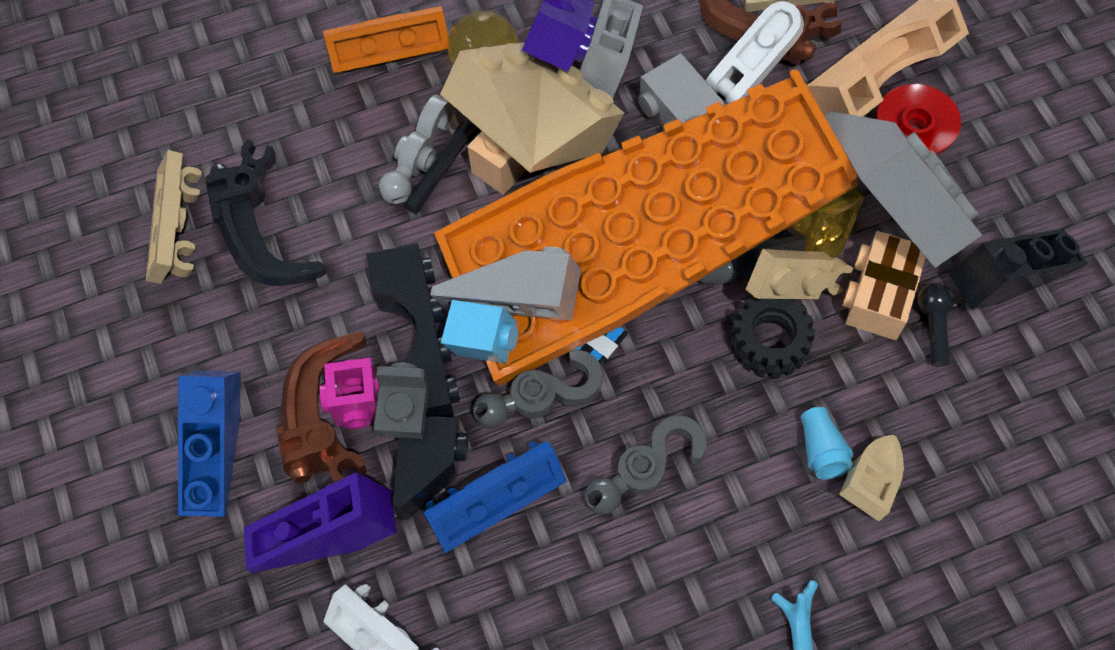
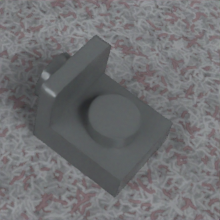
M404 362L393 363L390 367H377L376 378L380 387L374 422L376 437L423 439L429 395V384L425 370Z

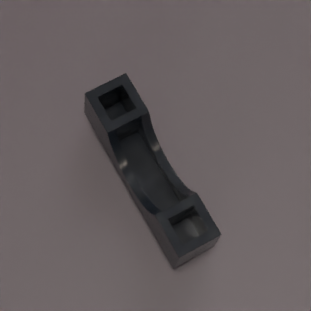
M418 243L366 253L373 293L379 311L399 315L408 320L417 330L415 345L404 363H410L425 370L429 384L426 416L454 417L452 404L460 402L455 375L446 377L444 363L452 361L450 350L441 344L443 336L438 337L436 323L443 322L444 319L440 303L433 297H430L428 284L436 283L431 257L422 259Z

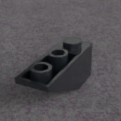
M1064 229L982 243L949 275L971 309L976 310L1004 303L1087 265L1088 262L1081 254L1077 241L1067 234Z

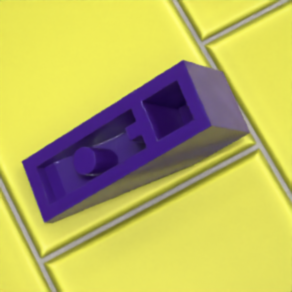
M356 472L244 527L246 571L256 573L359 551L397 533L391 490Z

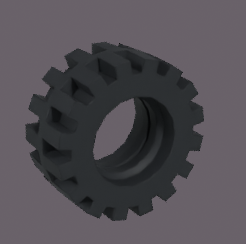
M750 298L745 302L743 308L740 307L733 323L730 343L731 349H735L734 357L737 362L740 360L744 361L742 368L748 372L752 368L756 369V376L761 378L764 377L765 373H770L771 379H779L781 373L784 372L785 376L793 374L796 367L799 369L803 365L811 350L815 329H812L813 318L811 315L805 316L807 308L802 303L799 306H795V299H756L754 301ZM762 323H774L780 325L788 332L791 341L783 348L772 349L758 342L753 330Z

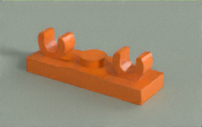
M442 6L387 16L323 31L333 73L451 48Z

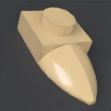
M895 435L878 438L866 447L864 452L852 463L853 466L848 472L839 495L877 521H880L890 512L903 477V454Z

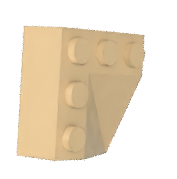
M525 42L481 47L459 52L440 95L529 172L586 158L599 152L603 153L624 115V112L613 104V98L608 93L594 88L583 79L584 76L580 70L571 66L569 72L521 51Z

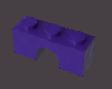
M543 0L521 51L569 72L574 59L579 62L583 61L591 43V37L595 29L594 26L598 19L592 15L595 2L590 0Z

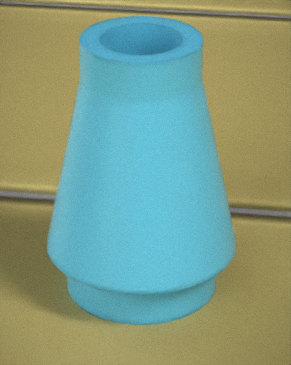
M815 407L805 411L801 415V421L804 427L808 468L815 471L817 478L824 480L846 474L853 466L851 461L853 451L831 420L825 407Z

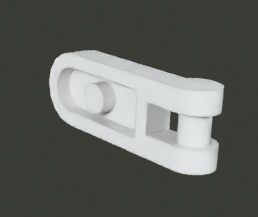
M782 1L771 4L710 73L706 82L716 93H720L726 98V104L747 96V89L759 85L799 39L803 32L804 21L796 6ZM736 70L744 75L737 85L730 80L731 75Z

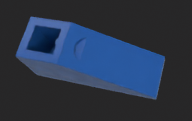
M194 371L178 376V516H226L240 422L241 372Z

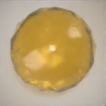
M474 11L462 16L452 27L447 41L448 55L453 66L459 52L462 50L507 45L508 43L515 44L519 43L515 29L505 17L492 11Z

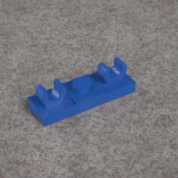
M534 441L528 443L530 450L516 458L511 453L507 456L509 463H504L464 486V489L459 492L455 488L447 490L450 497L437 505L432 500L426 503L427 510L423 513L445 553L567 482L556 453L548 441L540 445Z

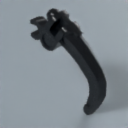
M246 140L241 147V156L243 158L241 165L227 168L224 164H216L211 167L209 175L205 177L212 218L215 223L219 224L225 243L242 272L252 281L270 286L302 283L326 275V269L323 263L319 261L288 262L275 257L268 251L259 232L253 208L259 206L264 201L266 195L262 181L266 171L275 163L276 153L272 146L267 145L263 157L253 159L252 156L256 148L252 141Z

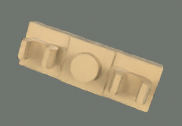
M167 150L157 169L146 281L159 284L162 283L169 271L175 276L187 277L193 270V264L181 262L177 255L191 256L195 250V244L185 240L174 243L175 232H182L186 218V208L180 207V200L192 203L200 195L199 189L188 187L184 181L197 183L202 174V171L195 167L181 169L183 153Z

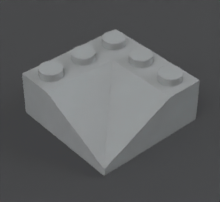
M831 111L825 116L861 181L935 268L982 236L972 221L979 215L963 194L962 189L949 174L948 169L933 150L929 151L915 132L906 137L894 122Z

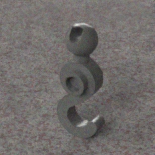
M572 350L569 354V363L572 367L586 373L588 380L584 385L571 387L559 378L537 370L525 371L512 382L510 394L500 396L495 393H486L480 396L474 404V418L481 426L492 429L501 426L508 418V414L517 411V413L526 418H541L550 413L555 406L556 399L569 406L586 405L593 401L601 391L603 381L601 365L588 352ZM477 413H484L481 418L477 417Z
M670 416L663 419L653 431L651 447L635 445L628 448L621 455L618 462V475L612 479L602 477L595 479L587 486L584 498L588 508L597 514L605 515L615 511L620 505L621 495L626 491L636 495H647L654 492L661 485L664 477L667 458L665 442L670 436H685L691 443V462L693 464H700L707 448L706 434L702 426L694 419L686 416ZM598 500L599 503L596 506H592L589 501Z

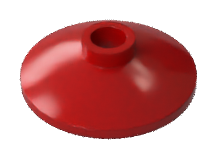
M906 84L894 88L883 97V101L879 104L876 113V119L896 123L906 137L915 132L928 150H933L936 155L952 146L961 129L960 112L952 99L942 91L923 84Z

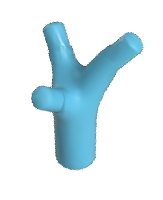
M814 580L809 581L803 593L797 595L796 604L790 603L778 593L772 596V601L783 610L789 621L793 650H813L810 616L813 595L818 587V583Z

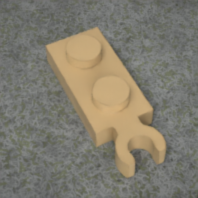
M762 249L745 290L757 299H819L824 289L832 295L841 294L844 288L835 281L842 273H851L853 268L837 257L832 258L825 252Z

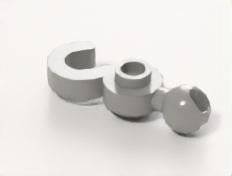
M435 94L428 100L419 117L416 131L412 132L409 137L403 136L398 142L394 153L395 159H398V167L395 171L386 173L379 182L382 198L387 203L397 205L405 202L412 190L410 178L417 176L421 171L427 172L432 165L436 155V150L432 148L437 128L443 131L448 129L454 111V106L443 96Z

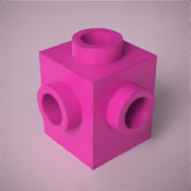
M371 358L350 359L324 364L325 384L320 385V400L323 412H330L337 427L361 429L369 426L371 422L375 421L380 387Z

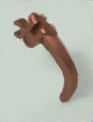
M700 0L703 19L714 30L736 41L740 40L759 17L731 5L728 0ZM825 3L812 11H807L801 5H795L803 17V32L794 45L781 58L782 60L789 61L790 64L799 65L801 60H809L814 56L816 45L810 41L811 37L820 35L835 37L841 33L840 20L824 21L827 18L837 17L836 3Z
M363 331L335 337L310 346L292 361L284 377L281 398V426L276 427L283 470L296 483L308 482L312 474L329 471L335 483L344 479L341 473L347 467H355L363 476L368 472L362 457L355 452L346 451L341 446L334 428L329 423L320 420L318 405L320 377L324 371V364L332 363L337 358L353 350L357 351L364 348L367 340Z

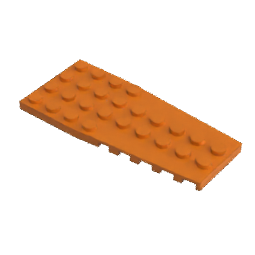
M798 70L790 71V78L764 88L761 83L747 89V96L722 106L721 101L705 107L707 113L684 123H681L680 119L663 125L665 131L641 140L640 136H636L622 142V149L602 157L599 152L551 172L434 232L452 278L525 250L542 251L543 247H558L566 250L581 268L572 321L511 315L517 321L518 340L514 350L509 351L507 363L486 361L495 383L501 386L525 371L533 370L624 325L858 186L859 181L856 170Z

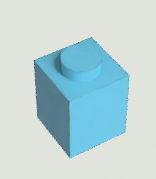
M452 300L441 344L457 356L506 364L509 351L514 350L517 344V321L503 307Z

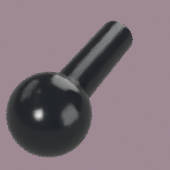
M930 283L921 289L917 302L922 313L928 316L931 365L935 367L950 365L946 315L953 308L954 295L946 285Z

